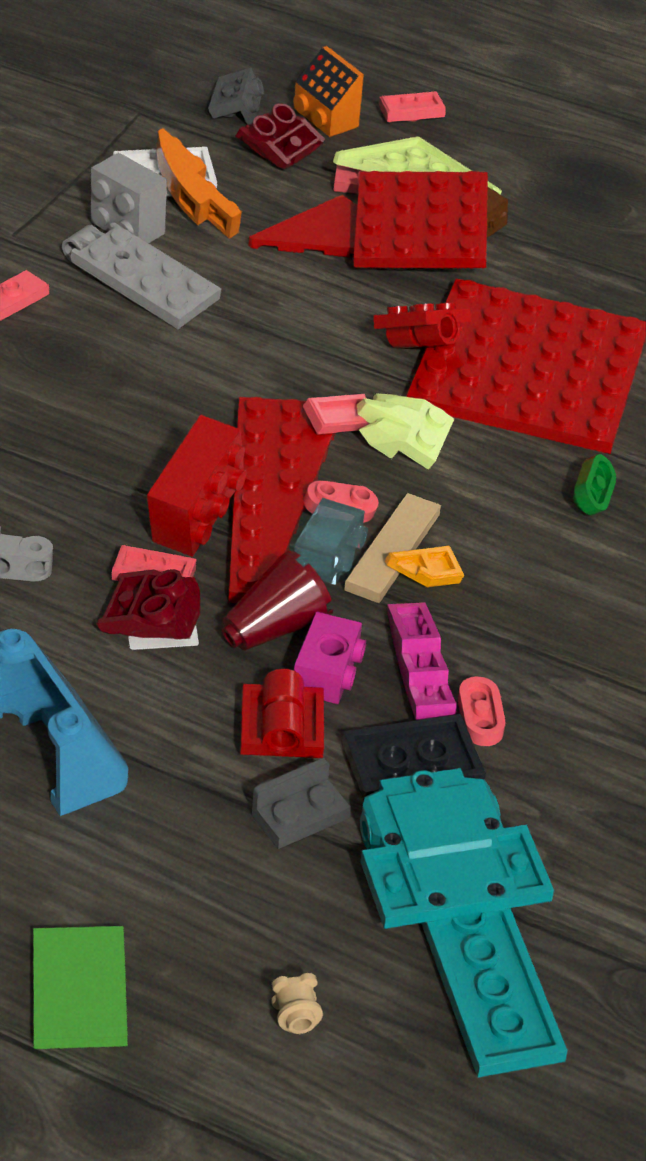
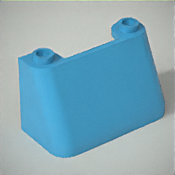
M18 629L0 631V718L3 717V713H11L19 717L22 726L42 720L48 728V735L56 747V788L51 790V803L60 816L123 791L128 783V765L70 682L29 634Z

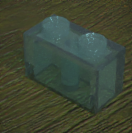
M322 498L295 543V552L301 555L295 560L302 567L309 563L323 581L336 585L342 572H349L354 560L355 549H362L368 533V528L363 526L365 511Z

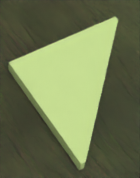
M419 136L338 151L335 153L333 160L337 165L367 172L471 171ZM488 181V187L501 195L502 191Z

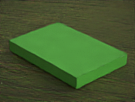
M124 926L34 928V1049L127 1046Z

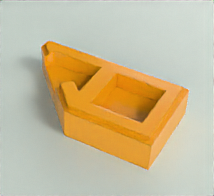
M450 546L391 552L385 559L387 566L425 587L458 584L464 577V573Z

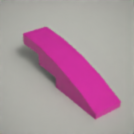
M426 603L387 604V613L399 669L415 719L423 720L456 715V701L448 686L449 670L440 652L441 636Z

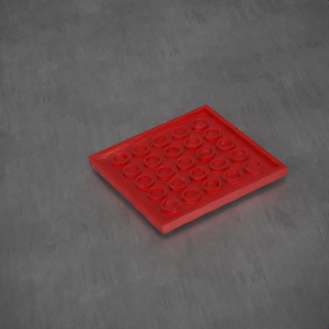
M455 279L446 303H456V309H470L471 322L460 323V335L454 344L427 346L406 397L425 399L454 418L611 454L646 341V321L639 320L636 317H625L607 313L601 309L576 306L570 302H558L541 298L538 295L518 293L503 287L478 284L472 280Z

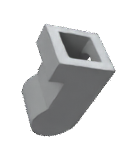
M0 527V578L23 581H41L48 578L52 573L53 544L50 540L41 536L22 538L21 536L1 534Z

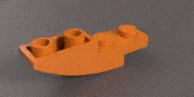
M164 128L158 130L156 148L158 166L161 175L167 179L166 186L177 204L197 225L209 220L229 239L238 234L242 211L239 210L233 201H229L223 196L213 183L205 180L207 166L201 158L194 156L182 145L178 138L170 135Z

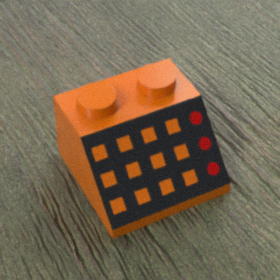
M328 46L323 47L296 81L293 99L294 109L329 137L358 128L364 74Z

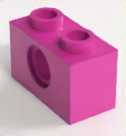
M316 612L296 660L294 671L302 676L304 687L324 688V701L339 704L344 689L351 690L356 674V667L353 666L354 662H362L366 648V640L360 639L361 622Z

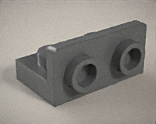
M252 68L218 77L208 108L212 118L221 116L231 117L241 111L248 125L251 124L256 117L257 111H259V104L262 95H264L261 79L259 77L256 78Z
M325 758L310 764H303L296 770L277 778L267 779L254 788L252 817L277 849L350 818L351 806L328 780L330 764Z

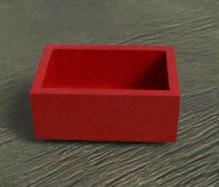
M203 415L199 416L147 494L152 541L154 543L193 557L199 546L205 545L208 542L215 521L218 517L222 518L226 514L230 498L235 491L241 490L246 480L247 472L243 468L245 447L242 446L241 429Z

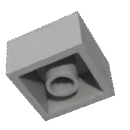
M119 152L91 167V223L108 232L110 224L115 222L145 242H152L165 234L167 179Z

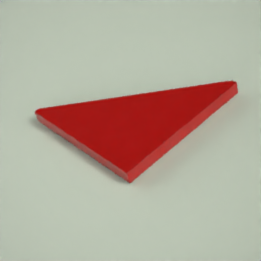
M340 195L249 236V246L252 249H258L263 245L278 246V251L304 253V249L322 250L324 255L350 257V253H354L357 204L344 195Z

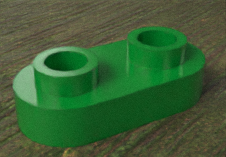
M598 454L583 462L574 489L573 499L575 505L579 510L590 516L608 508L616 484L615 470L611 462L604 455Z

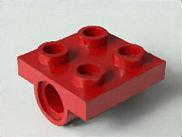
M456 303L435 304L436 310H434V304H418L409 306L410 312H408L407 306L387 307V314L373 315L374 329L386 328L388 342L394 348L454 344L458 340L460 323L471 322L470 309H456Z
M291 669L271 671L265 676L263 685L243 684L240 755L323 758L324 688L304 687L302 676Z

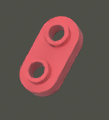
M322 480L314 481L308 486L303 500L306 509L318 517L357 523L370 521L379 504L376 495L367 487Z
M485 677L467 678L461 683L459 688L458 706L460 714L474 744L479 746L495 745L503 738L506 723L499 688L492 680Z

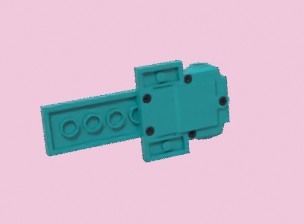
M461 768L438 772L418 771L411 776L380 780L379 790L364 798L362 814L360 816V829L363 843L368 850H362L360 862L384 929L418 923L422 924L477 1077L565 1062L568 1050L511 911V908L551 902L554 894V888L528 826L520 825L503 828L498 801L485 779L464 777Z

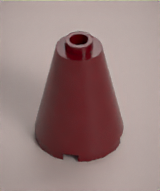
M288 550L280 555L223 618L224 628L221 631L231 647H239L246 651L310 626L316 612L328 615L333 613V609H327L326 606L332 599L323 580L309 563L302 567L295 560L301 556L297 552Z

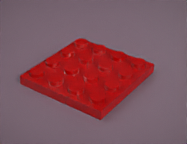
M360 172L354 268H486L488 172Z

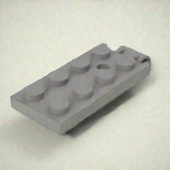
M115 222L110 224L107 233L100 232L93 225H87L62 243V250L65 256L73 264L176 329L181 328L220 299V287Z

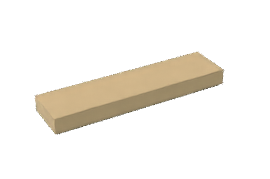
M407 493L346 579L345 591L380 603L400 574V572L386 565L385 559L387 555L391 552L416 550L440 515L441 505Z

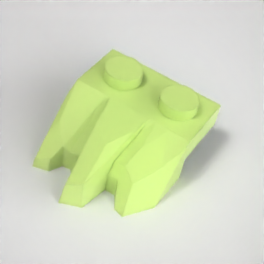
M376 393L373 396V400L364 398L357 404L358 415L369 423V425L359 429L369 445L391 459L399 450L428 470L435 463L454 421L453 417L425 399Z

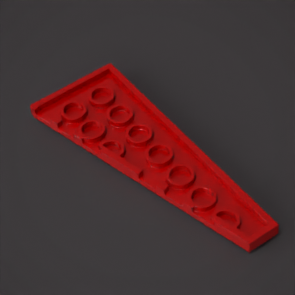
M239 397L237 428L241 429L242 446L245 447L243 468L246 470L247 475L241 490L234 492L229 603H238L277 558L289 550L293 535L298 530L301 515L306 510L303 500L308 486L318 480V473L322 463L326 460L330 443L335 438L336 433L317 434L303 408L306 401Z

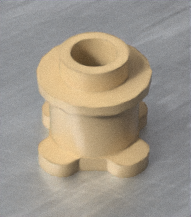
M304 973L301 976L291 978L281 976L272 982L275 995L271 998L273 1007L280 1010L277 1019L282 1029L295 1034H303L311 1031L321 1021L323 1016L322 1008L315 1002L317 997L315 991H313V988L317 985V979L314 974Z

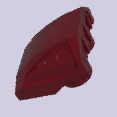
M283 103L274 105L267 114L256 116L250 125L247 124L245 127H241L235 135L259 155L282 169L289 168L323 145L326 140L305 118L296 116L294 110Z
M152 569L119 574L117 578L119 583L103 618L98 619L97 625L100 631L141 638H174L177 640L189 639L200 615V588L195 577H182L180 571L175 569L163 572Z

